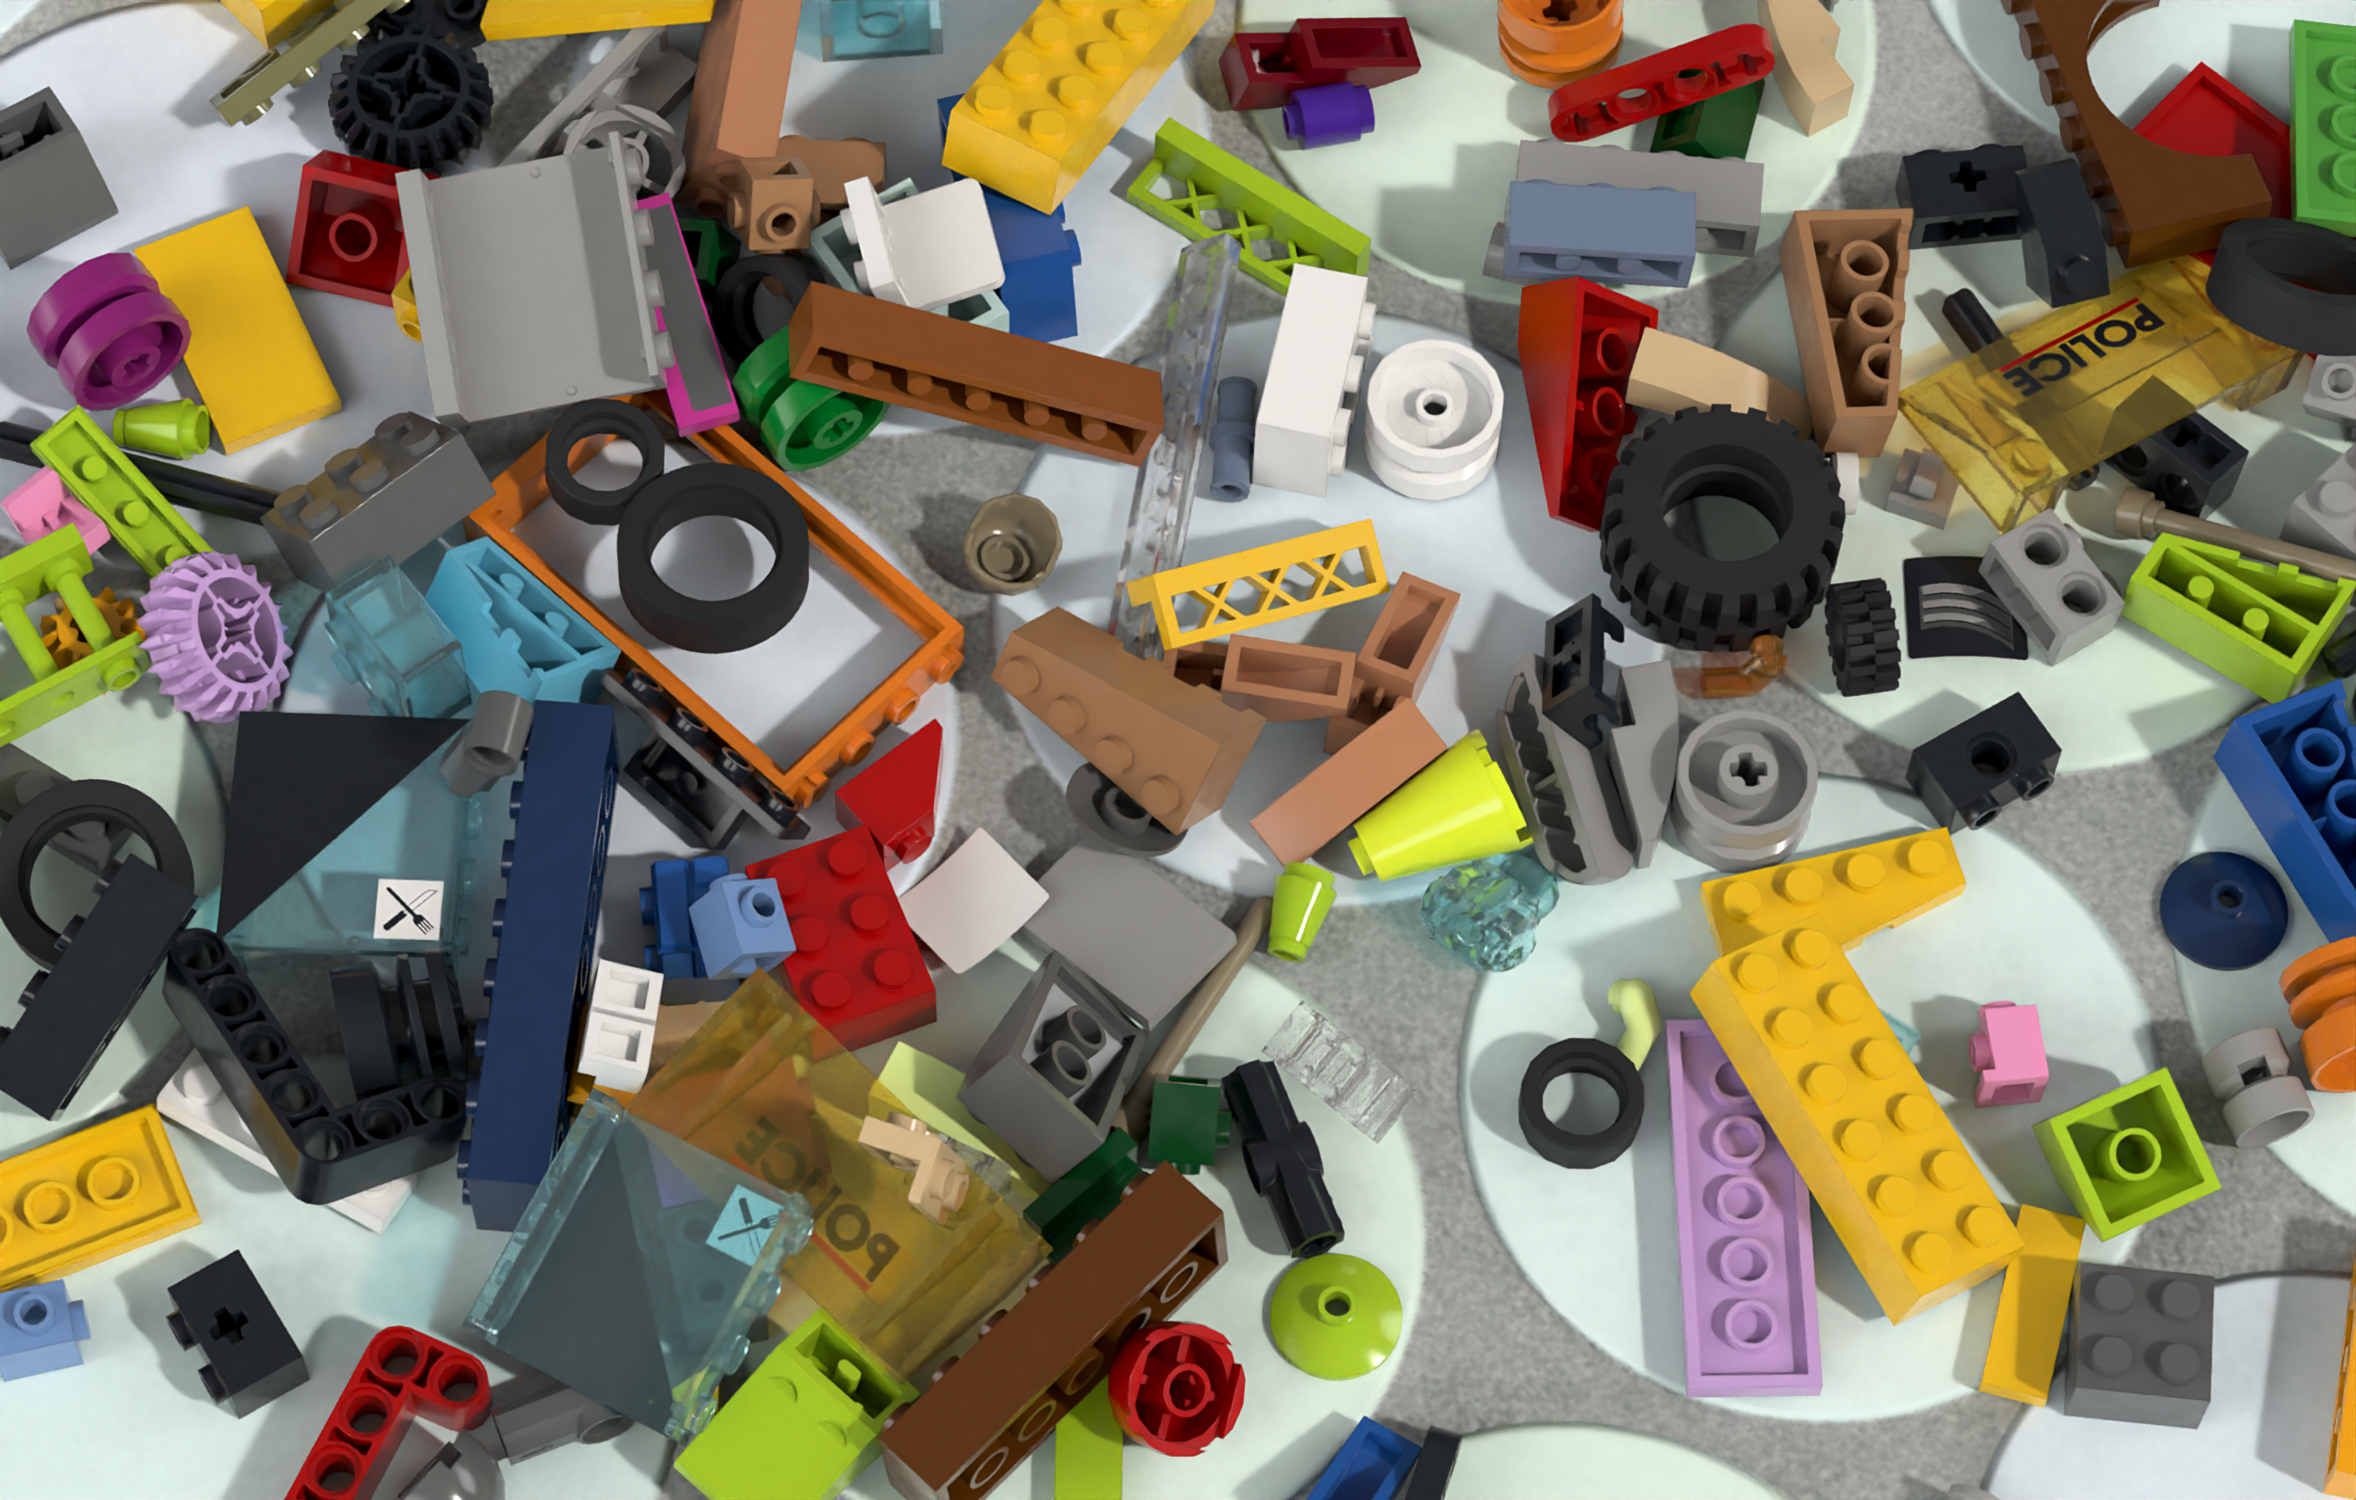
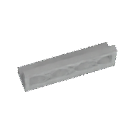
M667 25L632 28L497 167L563 155L570 131L586 114L597 110L596 114L605 110H615L616 105L631 104L653 111L664 120L693 90L697 64L669 45Z

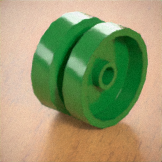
M788 326L779 330L760 344L741 364L731 382V388L738 408L755 429H761L760 439L784 470L801 472L820 467L844 455L874 430L882 421L891 405L888 402L791 378Z

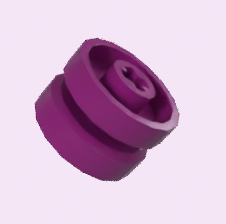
M107 253L87 260L64 274L44 292L32 310L27 326V333L31 344L47 365L57 370L61 383L76 403L90 411L117 408L133 402L155 388L175 369L187 351L192 334L188 320L169 297L160 292L157 280L143 262L130 253Z

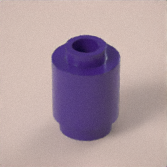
M1351 81L1293 90L1291 93V103L1283 104L1282 119L1287 139H1297L1301 150L1360 141L1361 134L1374 132V108L1369 89L1365 84L1353 86Z

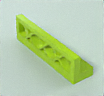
M1170 117L1155 133L1154 158L1127 189V201L1286 297L1291 277L1287 274L1293 272L1295 263L1362 277L1369 270L1370 237ZM1166 173L1185 185L1188 198L1164 201L1149 192V190L1161 175ZM1224 208L1235 215L1238 228L1214 231L1202 224L1200 211ZM1274 238L1286 246L1288 259L1265 262L1253 255L1250 241Z

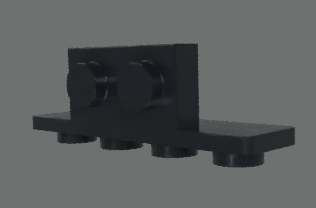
M632 668L630 671L605 670L598 682L652 729L623 771L712 850H725L749 815L779 840L805 839L811 827L797 816L800 808L796 802L775 788H765L751 775L754 767L746 758L732 749L726 747L721 749L706 736L709 729L699 717L686 709L679 707L675 709L660 696L663 692V687L653 677L637 668Z

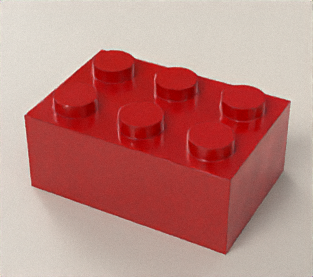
M867 824L745 866V874L748 880L775 878L796 951L775 968L815 1065L937 1022L936 989Z

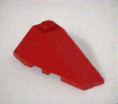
M1579 276L1522 287L1517 348L1549 517L1588 532L1600 531L1607 485L1614 466L1619 465L1616 455L1623 435L1633 434L1638 416L1632 411L1633 405L1625 403L1629 377L1645 326L1657 330L1659 309Z

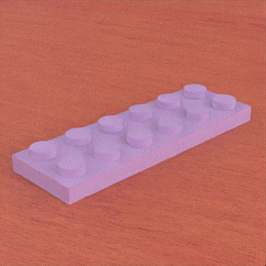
M1666 1020L1664 1037L1686 1398L1820 1396L1823 1384L1809 1188L1706 1020Z

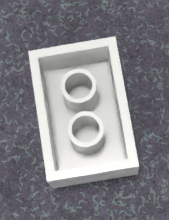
M1297 263L1294 264L1256 420L1252 484L1325 498L1330 475L1342 477L1349 441L1346 440L1349 425L1355 423L1361 395V388L1359 387L1362 371H1367L1373 344V335L1371 333L1377 304L1366 302L1367 277Z

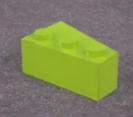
M2162 532L2130 578L2123 599L2125 605L2121 615L2272 704L2290 698L2343 620L2355 592L2356 581L2341 577L2338 578L2337 583L2298 573V566L2280 562L2278 568L2241 559L2239 558V551Z

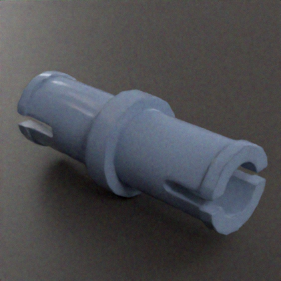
M1233 376L1219 382L1217 391L1219 395L1217 424L1210 429L1209 446L1214 451L1212 485H1210V493L1217 500L1231 503L1247 499L1250 493L1249 476L1251 454H1254L1256 428L1253 427L1255 397L1257 394L1255 382L1248 378Z

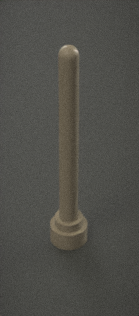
M2128 486L2124 490L2116 510L2114 532L2121 536L2140 541L2144 536L2154 538L2158 533L2164 532L2239 551L2241 556L2279 566V563L2282 562L2298 566L2299 572L2337 582L2339 577L2356 581V561L2165 509V503L2156 500L2154 492Z
M1261 896L1253 903L1235 931L1237 945L1204 977L1127 1095L1123 1096L1107 1137L1117 1128L1121 1127L1138 1144L1139 1148L1150 1131L1147 1122L1151 1118V1114L1148 1109L1153 1101L1156 1073L1171 1075L1269 928L1273 897Z

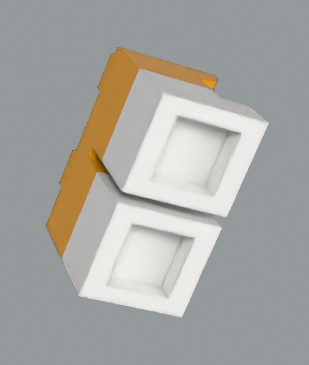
M603 959L599 960L593 978L590 1001L585 1003L582 1008L566 1101L575 1103L573 1113L578 1117L597 1121L606 1103L611 1122L615 1112L631 1116L648 1073L655 1031L654 1025L657 1019L664 974Z

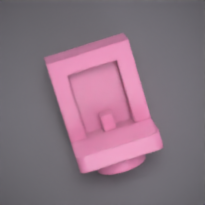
M50 466L43 467L1 502L3 510L26 545L72 522L83 538L90 556L112 538L103 521L69 493L58 473Z

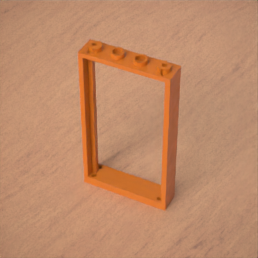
M664 388L610 398L638 407L643 412L651 407L676 428ZM728 425L690 434L685 437L714 462L747 467L764 474L782 486L793 497L802 511L808 528L809 543L925 642L785 771L510 531L551 495L545 480L546 439L551 430L491 482L497 494L462 519L467 541L472 542L486 536L489 537L617 646L621 653L613 667L614 670L630 671L632 668H637L649 674L663 687V692L660 696L675 709L678 707L683 708L699 717L709 729L706 733L709 739L721 749L723 747L732 749L746 758L754 767L751 775L767 789L772 787L783 792L795 801L799 808L802 806L807 809L815 801L818 802L828 790L830 780L846 765L854 767L870 753L875 744V738L891 723L898 726L906 721L917 708L920 697L936 682L939 685L948 682L964 662V627ZM595 434L583 438L573 445L568 454L567 464L571 476L613 441L617 435Z

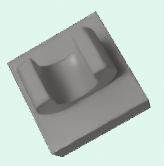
M1905 448L1884 511L1944 530L1965 467L1946 461L1948 455L1923 448L1922 453Z

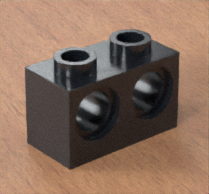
M2151 378L2114 410L2097 457L2139 489L2154 492L2155 499L2165 503V509L2207 519L2231 497L2249 451Z

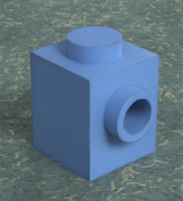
M743 873L720 877L710 883V891L688 908L709 980L764 976L796 951L775 878L748 880L747 875Z
M63 1279L0 1293V1374L4 1382L84 1364L80 1341L91 1339L88 1316L83 1299L71 1301Z

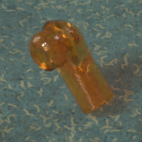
M1763 635L1754 638L1749 647L1752 659L1742 666L1702 668L1700 671V690L1703 700L1753 697L1760 693L1786 670L1788 656L1783 655L1784 644L1782 639L1776 635Z

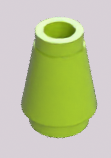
M189 398L129 409H118L114 415L113 438L115 444L119 447H129L188 461L193 455L205 454L210 443L211 421L208 409L205 405H194L193 401Z
M1286 863L1283 874L1275 877L1269 932L1270 941L1267 948L1269 954L1289 962H1304L1307 951L1310 949L1337 897V893L1332 889L1335 882L1333 874L1306 863Z

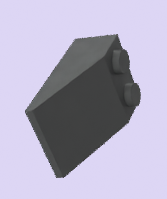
M1054 950L1044 959L972 1061L956 1098L966 1106L968 1112L976 1121L987 1125L1014 1150L1022 1163L1030 1168H1034L1047 1181L1053 1184L1105 1143L1148 1035Z

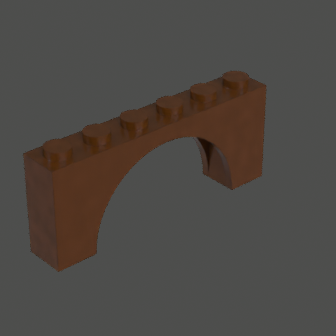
M2001 0L2005 13L2007 15L2014 14L2019 25V40L2024 57L2028 61L2034 60L2040 73L2039 86L2042 98L2048 107H2055L2059 116V130L2063 146L2068 153H2075L2090 200L2095 199L2101 212V230L2105 242L2109 247L2116 246L2125 269L2218 248L2223 231L2230 224L2247 218H2269L2273 200L2251 153L2220 157L2201 156L2158 145L2140 136L2123 124L2099 97L2088 70L2087 57L2098 40L2119 22L2144 10L2158 7L2160 0Z

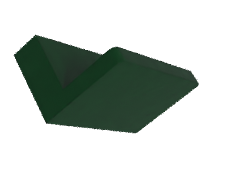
M1682 70L1675 77L1690 78L1701 74L1703 70ZM1764 78L1659 115L1649 152L1677 151L1692 157L1702 156L1703 158L1712 159L1738 157L1745 160L1765 86Z
M1121 1127L1117 1128L1106 1138L1105 1143L1069 1170L1023 1210V1236L1050 1263L1057 1265L1074 1249L1073 1242L1081 1229L1096 1217L1104 1220L1121 1203L1120 1196L1126 1186L1137 1175L1144 1172L1137 1165L1138 1144Z

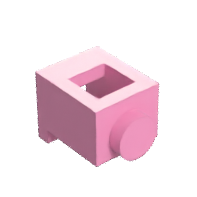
M1995 1001L1983 1005L1978 1009L1980 1024L1977 1033L1969 1035V1058L1974 1073L1982 1072L1974 1094L1976 1108L2040 1102L2049 1079V1071L2036 1004L2017 1006L2011 1001Z

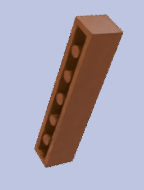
M814 281L810 282L788 323L790 377L1137 467L1141 466L1165 427L1160 372Z

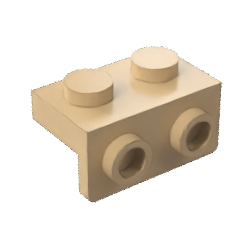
M889 1112L886 1122L866 1116L857 1141L883 1165L914 1174L915 1178L908 1195V1201L930 1221L944 1225L949 1211L957 1212L966 1196L969 1184V1175L963 1172L966 1163L938 1135L926 1131L927 1124L917 1119L895 1112Z

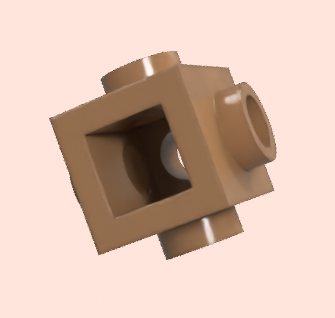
M800 157L738 158L737 191H730L728 194L727 218L730 228L736 229L748 250H753L761 255L789 253L790 249H809L811 227H817L820 221V199L817 190L813 189L814 178Z

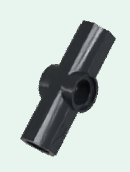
M1257 1059L1237 1066L1233 1072L1221 1078V1089L1229 1110H1232V1119L1236 1123L1243 1140L1241 1150L1251 1183L1259 1197L1266 1196L1291 1259L1302 1257L1307 1260L1327 1253L1333 1246L1344 1241L1345 1231L1333 1205V1199L1329 1195L1322 1178L1324 1175L1323 1163L1314 1135L1307 1122L1304 1120L1298 1121L1274 1061L1263 1062Z

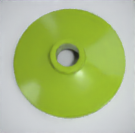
M1323 1254L1299 1263L1279 1282L1271 1301L1270 1327L1273 1339L1280 1352L1293 1366L1302 1372L1324 1380H1350L1375 1370L1393 1352L1402 1329L1401 1301L1392 1282L1373 1264L1347 1254ZM1331 1300H1341L1349 1306L1350 1310L1345 1315L1333 1316L1327 1312L1325 1305Z

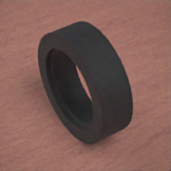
M2274 217L2242 219L2225 228L2205 285L2210 302L2221 314L2246 331L2284 347L2318 355L2356 356V240L2314 224ZM2288 281L2295 282V283H2299V284H2302V285H2306V286H2308V287L2314 288V289L2319 290V291H2321V292L2314 291V290H2311V289H2307V288H2304V287H2301V286L2292 284V283H2290V282H2288Z
M701 463L684 466L663 474L646 485L632 499L619 524L617 533V561L622 598L632 617L642 628L658 640L673 647L696 653L721 654L740 651L758 645L777 634L793 619L801 607L809 583V536L802 511L793 497L782 486L764 474L747 467L726 463ZM703 516H726L750 524L766 537L776 556L769 574L754 589L738 597L719 601L698 600L676 592L657 575L651 563V558L657 544L666 533L687 520Z
M84 779L66 782L54 786L31 799L14 815L0 837V917L15 942L25 954L51 972L63 955V952L54 947L61 934L51 929L37 915L31 898V875L35 861L44 846L55 835L70 826L90 821H105L130 829L140 836L152 850L157 870L194 893L195 881L192 860L176 824L156 801L140 790L126 784L104 779Z

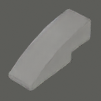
M1670 659L1620 668L1615 695L1616 702L1622 711L1623 727L1611 729L1606 759L1632 837L1637 870L1648 868L1651 865L1662 837L1677 771L1680 736L1678 697Z

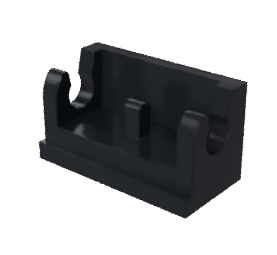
M1591 593L1546 621L1542 714L1588 750L1603 742V733L1597 726L1598 714L1605 716L1608 722L1615 726L1622 724L1621 708L1602 692V684L1604 682L1603 661L1606 659L1604 632L1608 633L1612 640L1623 643L1625 629L1619 619L1601 606V599L1594 593Z

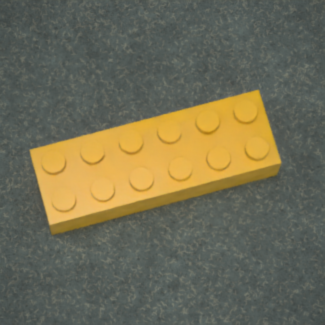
M1043 0L951 110L941 165L968 178L975 179L979 183L1045 214L1051 215L1214 12L1216 0Z
M1816 913L1712 961L1689 994L1893 1326L1999 1275L2026 1244L1820 914Z

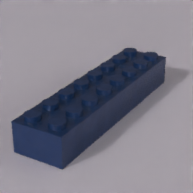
M535 700L533 721L520 761L524 762L523 781L514 780L512 783L509 815L510 819L516 820L514 840H504L501 857V877L507 878L506 899L496 898L492 935L493 937H498L497 958H487L484 972V997H490L489 1018H479L477 1022L475 1057L481 1058L480 1079L470 1078L466 1095V1118H472L471 1140L460 1141L457 1157V1179L463 1180L462 1203L463 1205L472 1206L476 1228L479 1230L534 1234L563 1183L574 1102L566 1101L582 1008L589 998L621 765L613 706Z

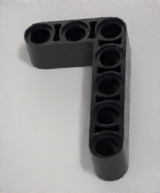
M195 927L179 932L168 951L162 988L164 999L279 1177L296 1199L312 1205L330 1204L444 1163L456 1156L467 1122V1089L460 1082L445 1076L426 1077L336 1109L226 942L217 933L208 929Z

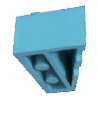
M487 536L447 550L420 607L422 613L481 694L490 690L510 692L525 699L532 705L533 709L535 707V700L596 704L604 688L598 682V679L605 670L613 669L621 653L617 646Z

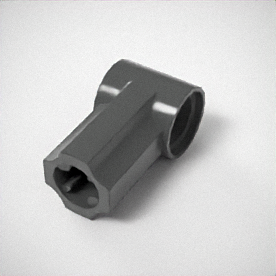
M500 690L485 691L479 695L473 717L446 749L441 758L438 771L445 776L449 791L470 799L475 793L481 791L489 792L500 777L510 776L516 772L535 713L530 703L516 694Z
M558 1380L548 1386L490 1407L500 1441L511 1466L577 1440L581 1444L587 1445L611 1440L629 1430L635 1423L634 1420Z

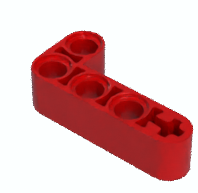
M401 1325L391 1326L378 1332L366 1348L284 1500H371L416 1415L456 1432H460L463 1428L467 1431H473L483 1425L491 1414L490 1407L493 1406L487 1370L482 1362L472 1354L410 1327ZM405 1356L417 1361L415 1366L405 1374L393 1375L384 1371L385 1366L397 1357ZM468 1383L477 1388L475 1393L464 1401L455 1402L444 1397L445 1392L455 1384ZM377 1414L385 1418L382 1426L373 1432L362 1433L353 1429L355 1422L364 1415ZM335 1472H347L354 1476L350 1485L341 1491L332 1492L321 1487L326 1477Z

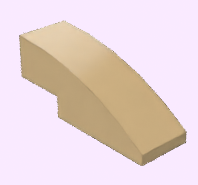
M1758 0L1760 26L1770 33L1775 58V65L1771 71L1787 107L1806 136L1809 137L1847 117L1854 83L1835 59L1841 30L1819 0Z
M1645 326L1629 377L1625 403L1675 416L1677 410L1696 406L1699 413L1710 412L1712 404H1731L1732 412L1745 414L1748 413L1749 407L1767 412L1765 420L1778 425L1781 419H1784L1800 429L1798 440L1803 444L1810 439L1813 423L1808 398L1766 373L1722 352Z

